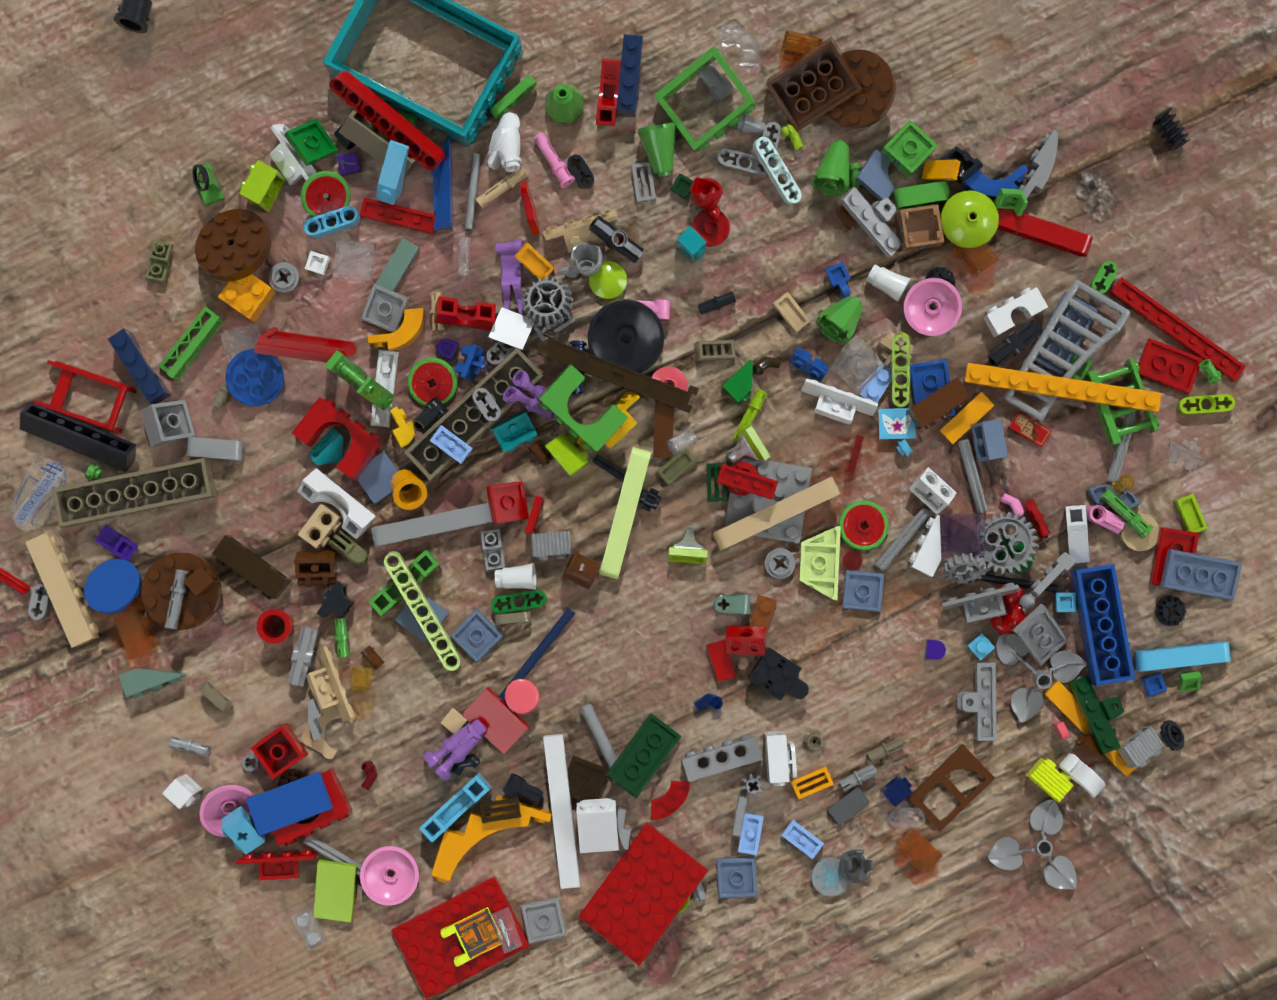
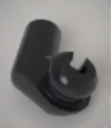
M469 754L465 757L464 761L456 763L452 772L460 776L465 767H477L480 764V759L476 755Z

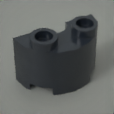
M957 146L940 159L960 161L957 180H954L959 184L964 183L983 167L982 162L978 158H972L966 150H961Z

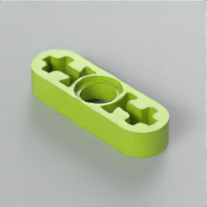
M1229 394L1185 397L1178 401L1177 410L1183 415L1227 412L1234 408L1235 399ZM1224 398L1225 401L1229 402V405L1226 407L1225 405L1216 406V402L1224 401ZM1204 399L1209 400L1211 404L1208 410L1203 409L1201 406V402ZM1186 401L1187 404L1196 403V407L1188 408L1187 411L1186 408H1183V404H1185Z

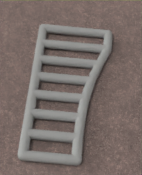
M1075 280L1019 371L1028 372L1030 370L1033 373L1053 376L1033 364L1038 354L1067 371L1063 378L1071 379L1090 356L1121 331L1130 316V311L1083 282ZM1077 290H1081L1121 314L1116 324L1072 299ZM1069 305L1110 331L1099 337L1065 317L1063 313ZM1059 321L1094 342V344L1085 351L1055 333L1053 329ZM1050 338L1080 357L1072 365L1043 348L1047 339ZM1007 390L1004 395V400L1039 421L1044 420L1057 397L1031 393L1045 402L1041 410L1037 411L1014 397L1013 395L1016 392L1014 390Z

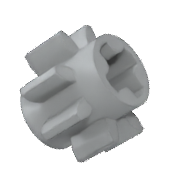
M749 773V778H742L745 785H742L741 789H747L746 796L751 793L756 798V793H763L761 786L765 782L758 781L760 779L759 774L755 778ZM756 781L757 788H751L750 790L748 783Z

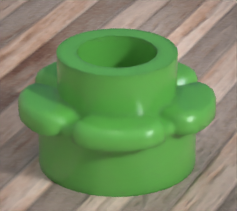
M91 464L87 469L85 478L90 481L99 480L102 474L99 465Z

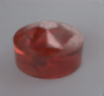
M849 551L843 556L842 562L848 570H857L862 565V557L856 551Z

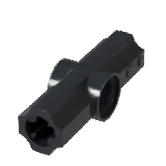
M597 216L590 224L589 231L603 240L608 248L615 249L632 263H636L642 256L643 248L628 238L624 231L616 229L602 217ZM614 235L619 239L618 244L614 241Z
M1031 320L1021 327L1020 330L1008 336L999 347L987 355L990 363L995 367H1001L1012 356L1015 357L1024 350L1027 344L1042 333L1038 323Z

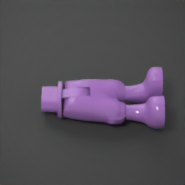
M517 371L513 377L514 385L528 391L532 397H528L519 389L511 386L505 390L503 400L507 403L521 402L528 411H533L543 417L554 420L555 414L550 410L547 413L539 405L541 402L538 398L545 392L544 387L534 386L530 382L526 371Z
M476 719L472 724L468 723L450 738L444 739L441 749L436 752L426 751L423 757L428 765L434 768L444 756L451 752L450 757L435 769V772L443 780L447 781L451 778L450 770L452 766L465 760L467 754L483 738L482 735L487 731V728Z

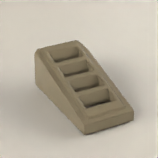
M734 340L697 341L694 343L695 362L736 359ZM724 345L728 347V355H725ZM709 346H712V355H710ZM717 346H720V355H718Z

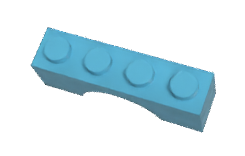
M480 773L476 774L425 821L419 829L431 842L435 841L467 809L486 794L492 786Z

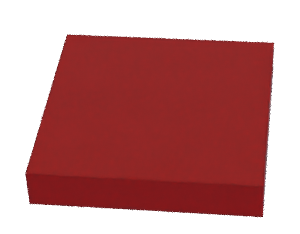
M523 481L486 487L493 525L529 519Z

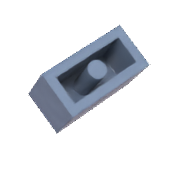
M1001 419L971 425L978 462L1008 457Z

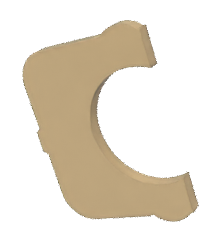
M336 705L322 710L324 715L317 718L323 733L326 725L331 720L341 718ZM353 711V719L349 720V722H350L351 724L354 722V720H355V718H356V716H357L354 711ZM308 722L301 737L303 743L322 753L325 758L333 759L338 750L331 748L326 743L324 736L314 741Z

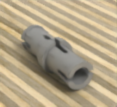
M172 736L169 742V748L184 751L185 754L192 753L206 758L211 748L210 745L194 742V739L187 740Z

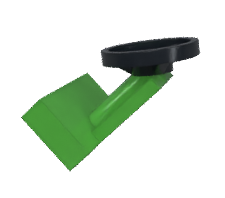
M210 163L194 165L192 170L193 181L201 192L205 205L210 206L225 200L212 165Z

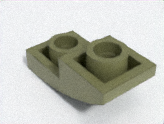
M153 241L149 254L150 263L145 276L147 281L161 284L166 283L173 244Z

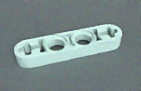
M767 137L756 139L753 143V150L783 201L789 205L799 202L801 191L770 139ZM765 143L764 149L760 150L759 146ZM769 151L771 152V154L767 155L766 157L763 156ZM770 157L776 160L775 168L768 165ZM779 174L785 175V184L778 182ZM790 184L791 187L786 190L783 189ZM794 192L795 196L790 199V193Z

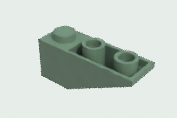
M137 668L118 675L125 696H133L135 699L145 695L144 691L151 689L154 692L162 689V684L169 682L172 685L180 682V677L186 674L185 672Z

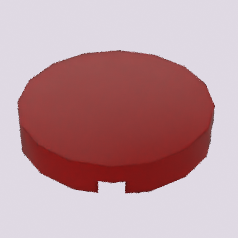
M705 209L694 218L692 228L707 242V247H716L728 238L730 222L722 211H720L719 218L715 219L714 217L711 218L708 209Z

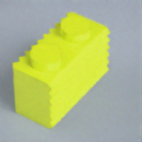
M1040 758L1026 776L1059 803L1074 786L1070 782L1071 777L1063 771L1059 773L1055 769L1057 765L1050 759L1044 760Z

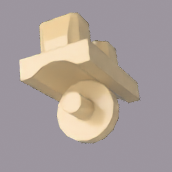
M892 332L885 338H882L877 346L885 350L880 356L886 359L884 362L886 366L890 362L892 363V340L896 335ZM910 344V354L912 353V350H913V348H914V346L911 345V344ZM904 356L897 357L905 364L907 363V360Z

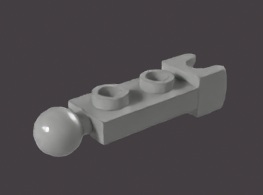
M1064 552L1043 573L1046 577L1042 581L1038 579L1031 586L1033 590L1029 594L1021 596L1020 605L1024 609L1033 608L1035 599L1059 574L1064 575L1076 561L1068 553Z

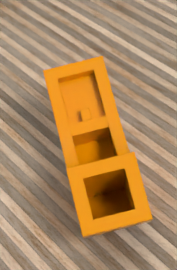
M424 308L405 309L404 321L399 329L390 334L369 335L368 343L374 346V348H385V345L388 344L389 351H398L409 346L417 339L424 327L426 311Z

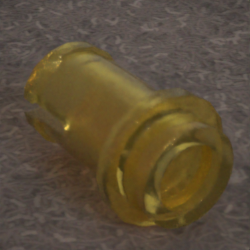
M1123 475L1119 480L1112 483V489L1115 492L1117 491V493L1125 489L1129 490L1134 486V479L1129 475Z

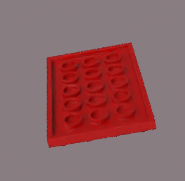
M647 822L578 917L640 966L708 873L709 869Z
M496 875L391 929L426 1000L530 947L528 939L511 905H509ZM486 907L489 908L492 917L501 912L508 911L519 946L505 951L503 944L456 967L454 958L465 953L456 932L443 938L440 933L441 929Z

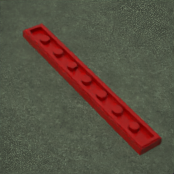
M1123 277L1119 278L1109 292L1117 300L1195 356L1203 358L1202 361L1210 359L1216 370L1220 371L1230 381L1235 382L1246 366Z

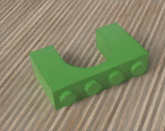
M568 365L538 398L541 402L539 405L547 413L549 410L554 413V419L561 426L563 424L567 425L570 428L568 432L574 438L579 436L584 441L582 445L588 451L594 450L597 452L628 417L618 407L611 404L591 424L583 425L574 421L568 412V399L585 377L572 365Z

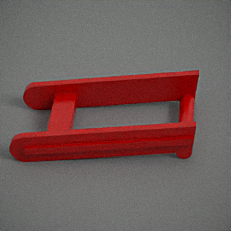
M272 327L259 336L254 353L327 363L337 350L347 358L348 356H353L357 351V346L354 342L348 340L278 331L277 327Z
M56 360L55 362L47 361V364L61 368L62 372L50 405L37 400H33V403L116 434L118 432L122 433L123 429L117 428L115 425L127 391L136 394L137 390L134 387ZM74 373L120 388L107 424L62 409Z

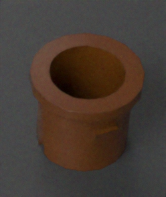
M575 549L565 567L561 580L565 581L568 579L589 589L596 578L601 564L580 554V550Z

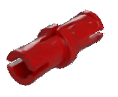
M1034 498L1024 502L1022 505L1030 517L1029 522L1033 523L1039 538L1050 534L1051 532L1043 519L1044 515L1040 513Z

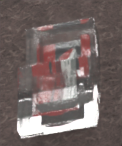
M509 907L490 914L503 953L505 954L522 947Z

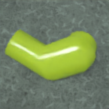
M787 124L786 127L781 128L782 135L790 137L795 151L804 147L798 132L792 125Z

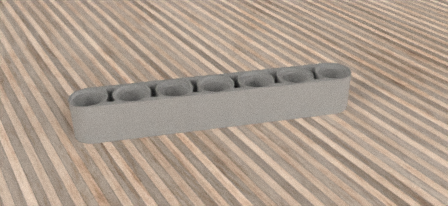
M489 503L372 527L371 533L374 547L492 523Z

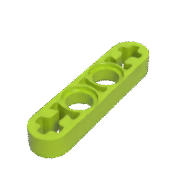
M903 332L897 333L892 340V400L897 407H905L910 401V337ZM899 338H903V341H906L903 345V351H899L900 344L896 343ZM904 356L907 363L902 366L898 365L896 358ZM904 375L907 381L904 384H899L896 381V377ZM900 389H903V397H906L903 402L896 398L899 397Z

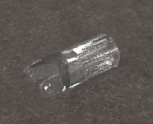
M699 422L668 439L666 443L670 452L673 455H677L705 439L710 433L703 437H697L693 432V429L703 422Z

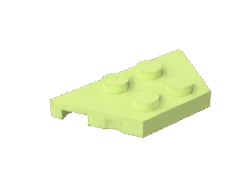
M836 526L802 541L800 547L799 581L833 600L838 599L841 526Z

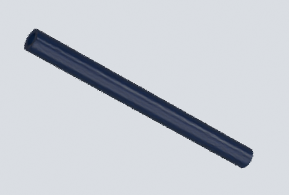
M567 608L508 685L517 679H525L576 614L574 611ZM507 686L505 687V689H504V690L501 692V694L499 695V697H500L505 703H506V700H505V691H506Z

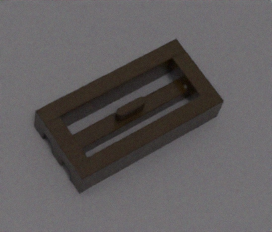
M519 797L480 803L482 823L521 817ZM515 802L514 806H507L485 810L484 808L488 806H495ZM516 810V813L487 818L485 815Z

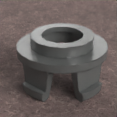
M862 849L847 851L840 859V871L843 877L851 883L867 880V872L874 870L873 860H866L862 855L864 854ZM851 860L854 861L857 866L856 873L851 874L849 872L852 870Z

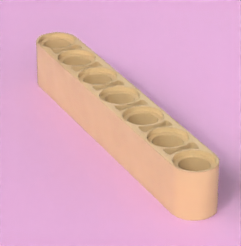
M830 477L712 534L721 551L841 493L833 477Z

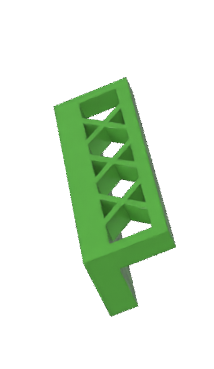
M205 306L160 363L159 367L172 379L178 381L224 320ZM206 313H209L211 317L206 322V324L203 325V317L206 315ZM200 329L195 338L191 340L192 331ZM189 344L180 356L179 348L182 345ZM177 359L171 369L166 367L170 360Z

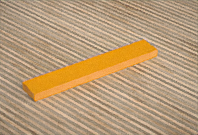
M1056 680L1043 694L1084 735L1090 733V730L1074 696ZM1116 750L1104 754L1125 777H1128L1137 768H1129Z

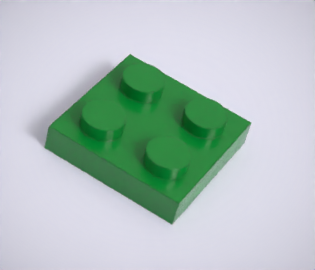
M317 119L288 130L284 135L305 166L336 154L338 148Z

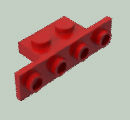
M310 849L301 850L297 854H292V851L280 852L281 855H273V852L261 853V856H254V853L242 854V857L236 860V864L258 863L259 881L292 879L300 877L299 860L315 859L318 853L312 852Z

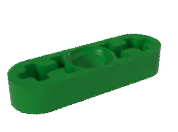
M542 590L497 596L492 600L491 608L496 613L537 608L546 603L547 596ZM535 593L543 596L540 604H537L536 601H531V606H527L528 599L526 594H530L529 598L535 597ZM521 596L524 598L525 602L522 607L514 605L515 597ZM507 597H511L510 605L512 609H508L509 605L503 606L502 610H499V607H495L498 599H501V602H508Z

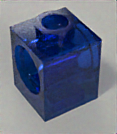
M898 775L880 789L894 807L913 793L910 789L912 786L905 777L901 778Z

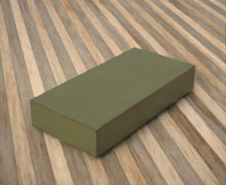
M685 447L661 467L657 474L670 486L698 461Z

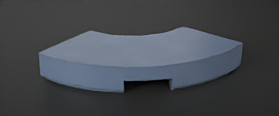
M1106 484L1087 489L1095 505L1107 504L1100 496L1108 489L1130 509L1140 504L1139 500L1130 491L1118 486Z

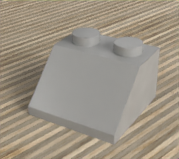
M185 400L151 404L141 410L151 447L168 445L188 439V437H195Z

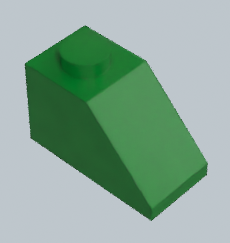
M751 360L722 386V389L736 404L740 401L745 403L751 397L753 362Z

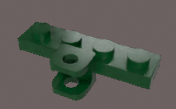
M1088 676L1069 682L1070 690L1100 754L1104 755L1121 748L1109 721L1124 712L1119 698L1112 697L1100 702Z

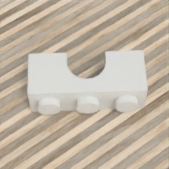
M1029 287L1020 292V297L1014 299L1012 296L1003 302L1004 306L1000 308L994 306L986 311L987 315L983 319L993 337L1015 326L1011 319V312L1013 310L1022 311L1028 319L1048 308L1037 287L1032 290Z

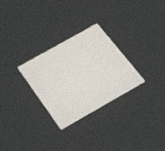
M501 308L488 337L523 350L534 323H532V319H528L526 316Z

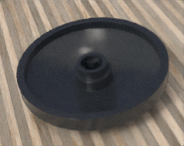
M631 299L616 300L603 306L591 320L588 329V347L592 355L643 373L652 367L661 355L664 346L663 326L657 314L644 303Z

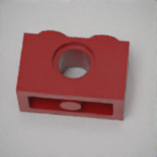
M728 626L725 636L726 654L765 656L767 644L766 627Z

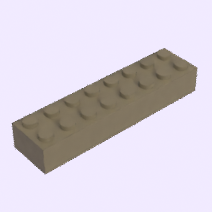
M518 347L404 452L430 481H435L456 461L430 441L441 425L471 447L498 422H490L483 416L473 400V393L476 389L484 388L491 394L501 410V419L519 403H507L503 400V394L508 387L513 386L525 395L529 393L514 385L513 377L517 371H526L530 382L534 386L545 379L544 375ZM479 392L477 401L481 400L484 404L488 403L485 399L487 394ZM489 405L486 407L489 411L487 416L495 418L497 409L493 410Z
M206 458L52 489L59 527L66 528L217 497L210 459Z

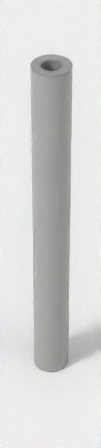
M476 153L473 154L465 223V229L473 230L481 157L480 154Z

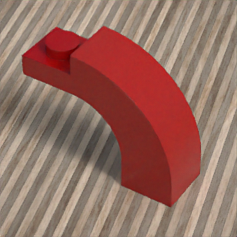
M602 58L596 125L615 126L621 60Z

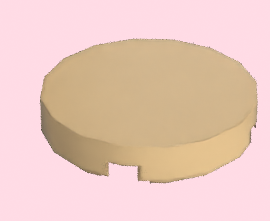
M1138 513L1142 515L1141 518L1148 525H1152L1154 528L1147 536L1141 539L1139 534L1132 527L1129 528L1125 521V525L1120 531L1121 541L1133 551H1146L1157 543L1159 526L1151 516Z

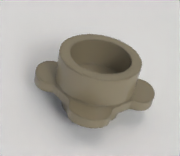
M818 730L803 737V741L807 743L808 751L811 753L819 748H824L826 745L825 741L821 738V732Z

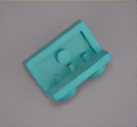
M525 410L491 427L503 452L513 451L519 444L530 442L537 436V432Z

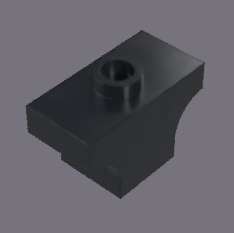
M337 581L332 590H328L323 596L322 600L324 602L316 614L323 618L331 613L341 618L345 617L355 602L346 594L347 584Z

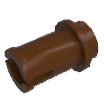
M538 441L530 446L529 451L538 459L539 465L545 466L552 460L551 454H548Z
M369 645L361 652L362 658L365 657L374 669L377 670L385 661L373 650L374 647Z

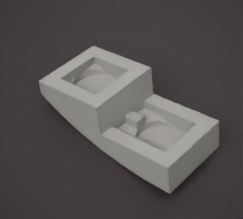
M313 698L308 703V722L313 740L315 741L325 735L317 719L324 714L322 710L319 711Z
M618 806V833L623 848L628 850L631 827L624 826L626 807Z

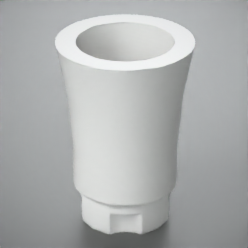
M875 264L866 281L898 302L911 278L899 275Z
M534 563L495 570V585L497 588L536 589L537 579Z

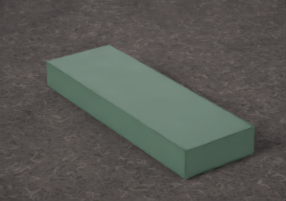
M402 238L375 284L395 291L420 248Z

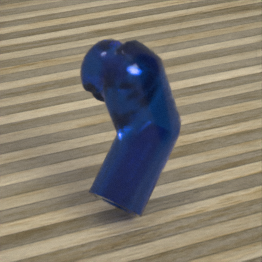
M708 693L695 701L694 705L698 710L706 705L715 709H721L723 702L719 696Z

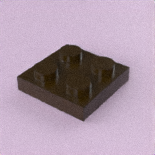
M573 755L567 770L570 796L581 801L598 799L606 778L605 774L609 768Z

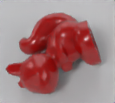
M1020 587V592L1002 596L1004 604L1007 605V615L990 619L991 626L997 633L1012 634L1014 632L1013 629L1029 615L1025 614L1023 607L1019 604L1020 598L1024 594L1022 587Z

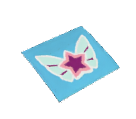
M909 408L878 409L879 439H916L915 423L906 411Z

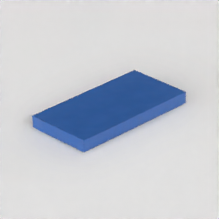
M320 771L246 799L259 836L334 808Z

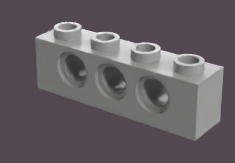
M751 733L740 736V740L734 742L732 739L721 742L722 745L718 747L709 745L698 753L695 750L684 753L685 757L681 758L688 782L763 760L756 736H751ZM743 746L745 753L742 756H737L735 754L736 747ZM719 752L727 754V758L722 762L716 759V755ZM702 757L708 759V764L705 767H700L697 764L698 760Z

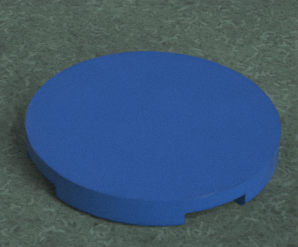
M247 349L235 355L229 362L225 374L226 385L230 394L240 403L248 406H262L275 400L282 391L284 385L283 368L275 356L254 353L255 349Z
M112 559L97 566L87 578L84 588L85 599L90 607L101 614L110 615L122 612L135 597H138L142 587L141 574L127 560Z

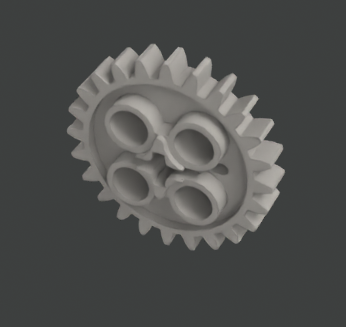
M1002 512L1000 513V518L992 515V522L986 519L988 525L980 526L984 531L985 537L980 536V539L975 540L976 543L980 544L975 549L981 551L978 554L979 558L983 557L985 563H989L987 568L991 570L994 567L995 573H998L1001 569L1003 575H1006L1007 570L1012 575L1014 574V569L1021 572L1022 565L1028 568L1026 562H1034L1031 555H1037L1033 549L1039 547L1038 544L1034 543V541L1039 540V537L1033 536L1037 531L1035 528L1030 529L1033 524L1031 522L1026 523L1027 519L1025 517L1019 520L1020 515L1017 513L1012 518L1010 512H1008L1007 517ZM1013 526L1016 527V532L1013 535H1008V529ZM1000 528H1002L1005 538L1009 541L1008 545L1014 553V559L1011 558L1009 549L1004 546L1005 541L999 532ZM998 535V541L990 543L991 536ZM1024 544L1023 551L1016 552V546ZM1006 552V558L999 561V553Z

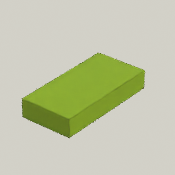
M1194 493L1174 500L1186 531L1199 533L1208 529Z

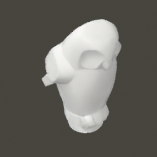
M505 113L500 119L497 129L492 134L488 152V167L494 170L498 169L501 164L507 172H515L520 169V164H522V160L519 157L521 148L518 130L520 120L517 114Z

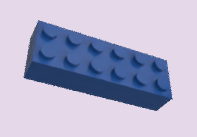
M1115 564L1070 570L1074 593H1076V606L1091 684L1099 686L1135 680Z

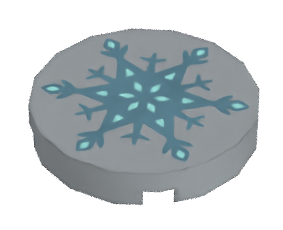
M831 856L822 858L812 868V883L822 895L837 896L844 892L849 885V881L843 877L840 871V859Z

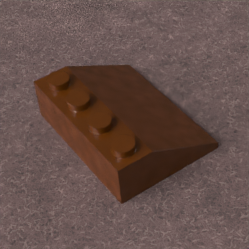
M832 36L768 78L766 82L767 87L797 132L862 90Z

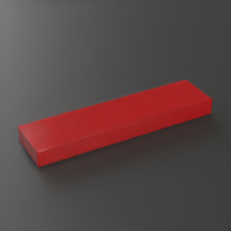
M369 198L363 199L360 217L434 235L435 214Z

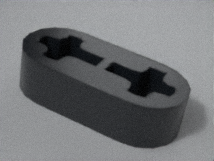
M571 155L567 160L569 171L582 189H590L594 185V176L580 155ZM573 160L576 162L580 161L579 167L581 170L578 171L575 166L572 167ZM582 173L586 178L590 177L589 184L582 183Z

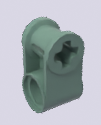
M721 595L715 598L713 605L720 613L751 614V595ZM722 599L728 603L727 606H724L723 610L722 607L718 606Z

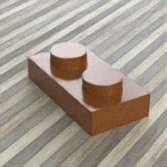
M758 594L749 626L766 627L767 635L777 600Z

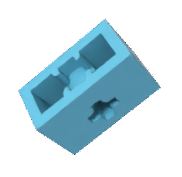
M241 806L221 819V831L224 836L230 837L233 840L234 846L238 850L241 849L245 854H248L265 842V835H258L253 818Z

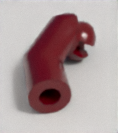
M365 761L362 763L361 769L364 770L366 778L361 787L369 791L378 773L373 762Z

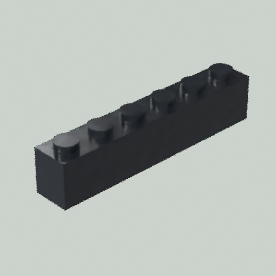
M30 402L20 412V430L124 472L135 462L137 445L135 443L33 402Z

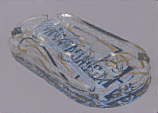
M42 458L33 462L28 468L10 508L13 522L18 528L25 531H36L44 527L49 521L55 508L52 489L64 487L67 480L66 470L59 461L51 458Z

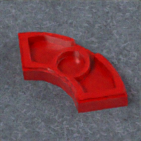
M525 181L520 184V194L524 203L527 222L532 234L536 235L540 233L538 217L529 185Z
M671 781L666 794L660 798L651 799V820L665 818L679 809L688 796L690 782Z

